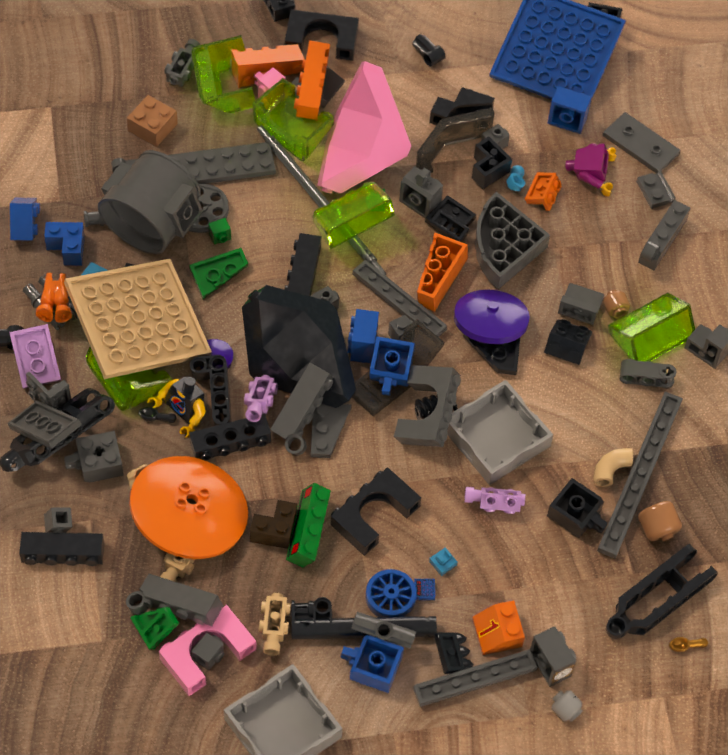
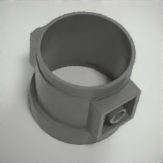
M154 150L142 152L133 165L121 162L101 188L104 196L98 203L99 214L110 230L127 244L149 254L164 252L175 235L183 238L203 212L198 200L201 195V189L195 177L174 158Z

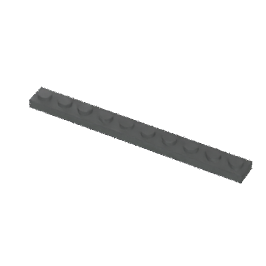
M664 392L599 544L598 552L616 559L683 398Z

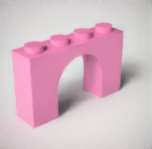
M227 605L222 608L212 626L196 623L189 631H183L173 642L164 644L159 651L160 660L188 696H191L206 685L205 675L190 657L193 647L206 633L211 636H218L239 661L256 650V640Z

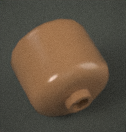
M671 501L654 504L642 510L638 515L640 524L649 541H669L682 528V522Z

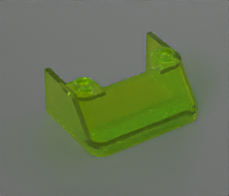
M241 35L196 46L191 52L201 102L226 113L258 107L252 87L224 94L222 92L219 73L230 69L232 49H237L238 52L245 51Z

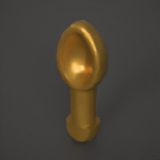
M676 637L669 642V648L676 652H685L689 648H706L708 646L706 638L688 640L685 637Z

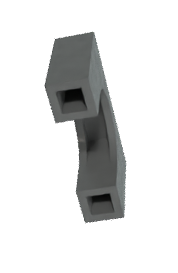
M411 366L407 383L416 391L437 392L438 402L435 410L424 419H398L394 438L401 444L432 447L444 446V442L448 437V426L452 420L453 405L457 399V389L461 383V375L454 368Z

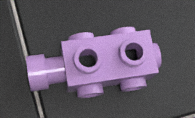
M263 375L262 377H255L254 381H250L249 393H246L244 397V404L247 405L245 416L249 421H259L261 415L267 414L269 407L273 406V396L278 391V384L275 383L274 378Z
M466 487L464 502H480V508L487 512L503 510L505 513L514 514L515 512H520V507L524 506L525 494H521V491L513 489L504 490L494 489L493 487H481V490H475L474 487Z

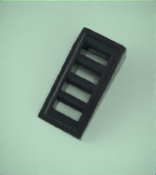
M441 209L437 211L429 222L443 236L459 242L464 240L470 229ZM440 217H442V222L440 224L437 223ZM448 222L449 225L446 228L443 227L444 224Z

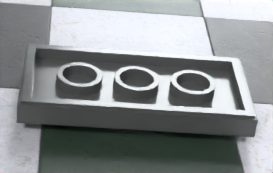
M626 112L603 132V136L655 173H658V171L662 172L681 151Z
M35 401L8 422L11 430L51 449L82 425L79 419L39 401Z

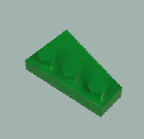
M238 248L190 264L189 269L200 295L204 299L248 267V262L242 248Z

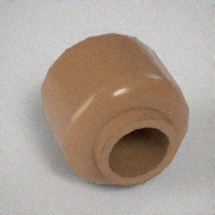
M611 290L603 299V304L609 316L622 318L627 315L630 303L623 291Z

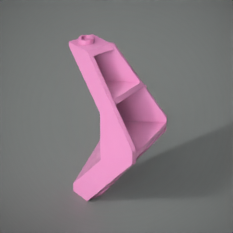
M366 61L361 62L331 121L317 186L322 187L321 191L329 194H332V192L343 193L407 157L409 154L411 143L381 67Z

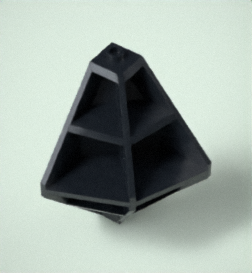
M265 285L258 291L254 290L248 295L249 299L242 306L249 374L253 379L268 375L274 378L279 390L292 393L309 363H312L334 377L331 388L328 391L326 390L322 396V404L338 408L348 402L355 393L356 386L338 312L332 303Z

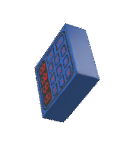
M414 579L417 590L416 600H435V579Z

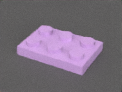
M48 324L10 332L23 389L29 388L26 384L27 372H30L42 385L61 381Z

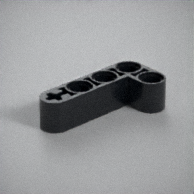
M221 355L193 358L190 362L193 377L197 380L210 379L214 425L232 422L229 374L226 359ZM216 365H223L219 369L214 368ZM199 366L204 367L200 371L195 370ZM218 382H223V383H224V384H223L222 386H220V387L215 386ZM219 400H225V403L217 404ZM220 414H223V415H224V419H223L222 422H221V415H220Z

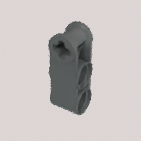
M625 359L621 362L620 381L625 384L670 388L674 384L677 371L670 364Z

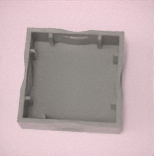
M507 380L486 391L477 400L465 404L452 412V420L447 430L450 439L489 485L551 447L553 439L551 431L537 415L528 409L523 399Z
M294 664L269 679L261 688L248 693L224 709V720L250 755H317L342 738L343 728L327 707L316 698L311 686Z

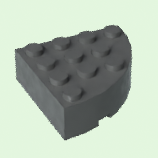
M495 192L484 205L477 222L475 251L481 270L487 279L499 290L548 248L550 234L499 193Z

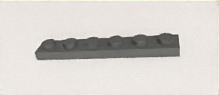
M364 260L353 270L352 275L400 314H406L408 319L412 320L415 326L435 341L447 330V325L367 260Z
M529 649L413 685V691L419 707L537 671V665Z

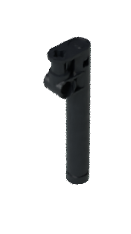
M320 597L315 601H308V603H295V600H291L292 640L364 638V636L368 635L351 629L354 618H332V604L326 597ZM325 608L327 609V611L320 612L318 611V609ZM436 616L375 617L416 631L415 637H434L437 634ZM386 624L378 627L379 635L386 636L389 633V627Z

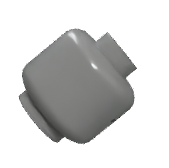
M560 691L552 698L554 701L552 710L562 721L569 720L572 722L583 712L581 709L583 703L572 691H566L565 693Z

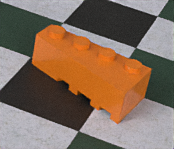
M309 40L306 60L303 59L301 68L304 72H300L299 77L301 85L297 87L296 96H299V99L295 98L294 109H297L296 117L312 120L318 119L330 44Z
M298 44L277 46L275 49L262 47L261 50L245 48V51L238 52L237 49L231 50L232 74L238 88L254 84V81L257 80L254 75L259 71L264 75L274 68L283 76L304 71L301 70L304 57Z
M434 232L429 256L426 259L425 269L417 290L418 302L426 309L435 312L468 260V244Z

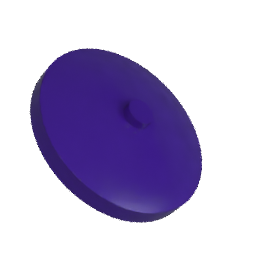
M498 290L470 292L458 300L454 310V321L458 329L469 338L483 343L504 344L512 342L524 335L529 325L530 316L525 304L515 296Z

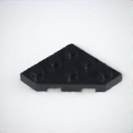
M463 334V337L497 373L517 374L520 338L504 344H488L473 340Z

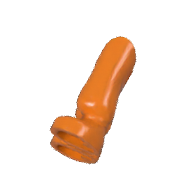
M46 273L44 289L40 300L41 305L36 308V317L40 320L51 322L53 320L54 306L56 307V322L63 323L72 318V309L68 306L69 298L64 285L66 274L60 273L59 281L53 280L52 273Z

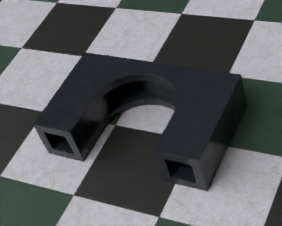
M291 10L285 36V45L298 44L302 52L306 36L313 31L324 30L331 32L337 38L336 59L353 61L359 18Z
M387 467L384 471H379L369 484L365 483L355 496L351 495L341 508L337 507L332 512L331 526L365 556L379 543V534L362 519L360 511L363 506L372 501H384L392 505L407 519L420 507L422 497Z

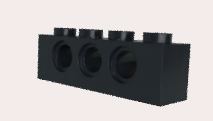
M262 414L257 422H251L245 418L189 432V438L194 457L207 461L213 457L227 456L236 451L242 452L256 446L263 447L271 443V431L265 414Z

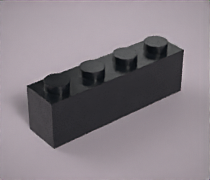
M299 234V239L294 242L293 250L296 253L291 256L290 261L292 270H288L287 274L289 285H285L284 290L311 296L321 250L322 236Z
M21 532L19 551L21 563L28 565L45 563L47 565L66 564L69 566L77 564L96 566L97 564H103L104 537L101 533Z

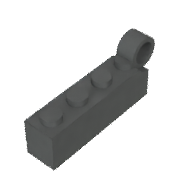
M676 200L673 201L645 244L638 263L655 271L686 223L690 207Z
M309 363L270 429L286 439V450L296 456L303 454L307 448V443L302 438L303 428L311 422L313 411L321 405L323 401L322 396L333 384L332 379L334 377L312 363ZM299 439L301 447L297 451H292V441Z
M148 574L139 589L140 591L132 592L126 599V605L134 615L144 614L148 608L151 609L152 607L157 609L170 607L173 614L184 620L187 618L191 619L199 625L206 624L212 626L223 608V604L216 594L152 574ZM142 600L139 605L133 606L135 602Z

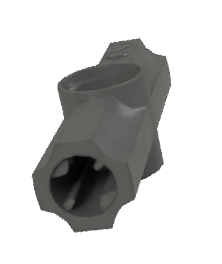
M356 612L351 627L353 630L411 649L416 631L360 612ZM382 624H386L389 627V633L386 636H381L378 633V627Z

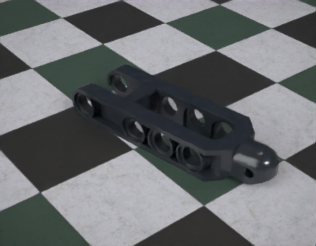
M92 388L83 390L57 408V410L79 419L82 424L79 428L52 449L44 445L45 448L42 454L36 453V449L43 446L42 444L32 440L31 443L24 445V441L28 437L22 434L18 435L10 445L11 450L0 458L2 470L13 472L18 471L25 465L34 466L40 464L111 414L115 408L114 400L104 394L101 395L99 391ZM93 393L95 398L87 402L88 395ZM104 400H107V402H108L107 408L104 409V410H101V409H100V404H101V402L104 401Z
M691 544L686 545L618 598L616 613L608 620L606 633L612 639L622 638L627 633L645 635L711 583L718 575V572L711 565L702 574L699 573L690 581H687L678 570L697 554V550ZM664 581L677 592L673 597L669 596L667 601L659 608L655 607L652 613L643 620L633 619L630 621L625 615L626 610Z

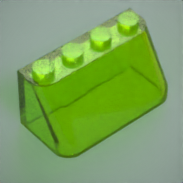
M366 182L362 187L349 191L345 196L331 201L330 204L317 208L312 219L329 248L333 249L395 216L392 200L388 194L375 182Z
M667 292L608 325L611 337L629 359L651 362L685 343L687 338L694 332L695 325L691 305Z

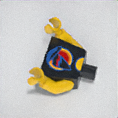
M183 377L180 380L174 379L164 385L158 392V396L150 397L147 400V403L155 401V406L152 408H157L162 405V399H164V402L189 424V426H184L180 429V434L187 433L185 438H189V432L195 431L194 427L198 426L206 413L204 392L195 385L196 381L193 377Z

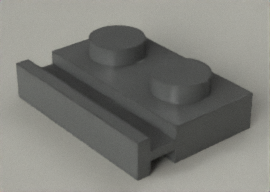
M658 171L656 174L650 173L637 177L636 182L651 209L667 205L669 202L673 203L676 199L661 171Z

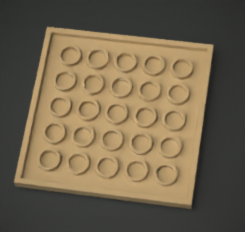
M171 259L66 278L64 281V285L104 379L186 362L195 357L210 356L212 353Z

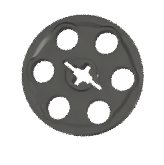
M199 184L201 191L204 192L198 199L200 205L203 206V212L188 231L196 233L209 232L208 224L204 226L198 224L201 220H207L210 223L227 218L229 205L226 195L218 187L209 184ZM219 196L220 200L212 201L211 198ZM217 210L223 212L220 216H215L213 213Z

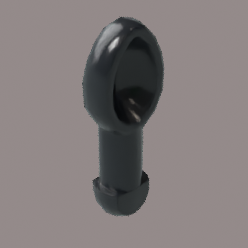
M152 407L142 408L138 412L139 416L146 421L163 420L174 423L177 419L174 413H161Z

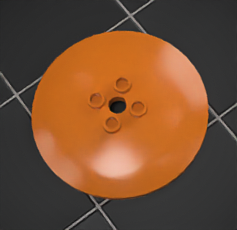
M173 456L157 460L139 473L130 492V512L139 531L153 545L178 557L206 559L221 555L240 540L247 525L248 506L239 485L223 469L199 458ZM187 499H193L196 504L188 503Z

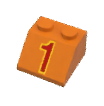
M514 600L494 604L473 616L472 619L483 655L523 647L525 636Z

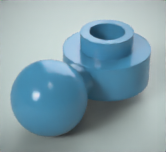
M515 165L511 168V175L507 178L506 182L512 191H520L525 186V181L522 178L525 171L522 166Z

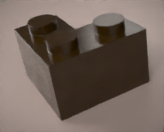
M278 500L274 517L254 514L250 528V542L288 549L297 514V503Z

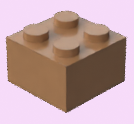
M149 95L127 117L128 131L155 147H158L178 124L177 111Z

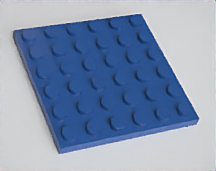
M523 0L489 73V77L551 100L558 86L586 94L593 98L626 24V20L571 0Z

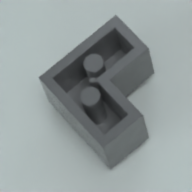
M700 324L687 338L684 348L716 369L728 355V328L719 324L712 331L710 328Z

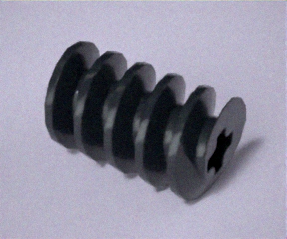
M430 395L429 399L428 397H423L422 401L420 399L415 400L417 420H421L422 417H428L435 410L438 402L437 395ZM456 403L453 405L454 411L458 409Z

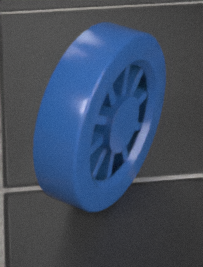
M386 569L370 578L366 586L365 599L368 608L377 617H405L415 606L417 590L415 583L406 573L395 569ZM383 600L378 606L376 602ZM388 604L389 610H385L383 607ZM395 604L398 610L392 611V605Z

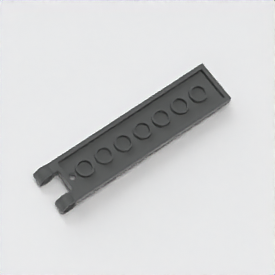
M267 142L168 155L187 168L198 184L276 174L272 151L269 146L270 143ZM116 158L111 162L112 171L114 172L121 162L133 165L138 159L125 161L123 158Z

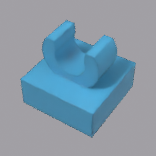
M443 548L429 558V562L441 576L456 567L458 563L446 548Z

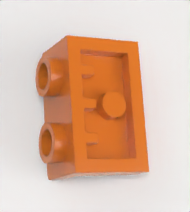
M537 172L525 197L526 203L543 204L545 210L550 211L562 186L557 174Z

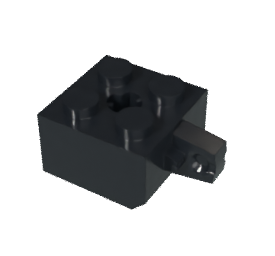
M573 478L570 479L549 505L547 517L578 538L582 536L587 528L602 533L607 526V522L600 518L601 515L599 514L604 504L603 499Z

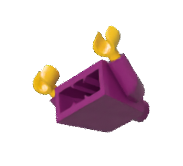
M591 143L584 148L576 150L575 160L566 161V170L575 171L578 180H582L598 189L601 188V193L604 196H610L613 185L610 182L603 184V181H606L608 161L613 162L616 159V149L610 147L607 150L605 143Z

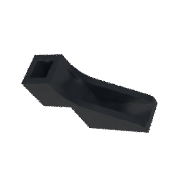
M461 87L455 102L437 97L430 112L429 123L446 128L448 123L458 116L490 114L494 107L495 98Z

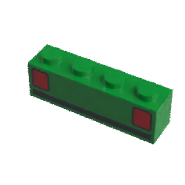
M316 483L302 490L286 561L302 568L315 561L331 490Z

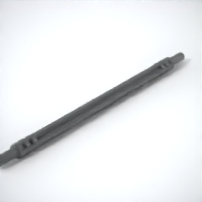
M262 125L259 126L257 131L267 143H270L269 146L274 154L361 258L367 260L386 276L387 273L379 265L377 258L277 139L271 136Z

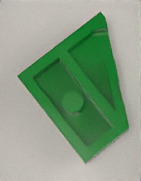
M163 607L131 617L132 622L149 650L155 649L179 625L170 607Z

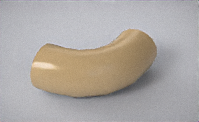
M632 448L615 449L603 455L595 466L594 485L598 487L611 486L616 470L625 467L631 468L633 464Z

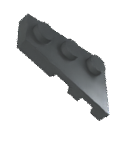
M321 403L319 407L315 408L312 419L311 457L331 458L341 430L352 409V404H343L338 408H334Z

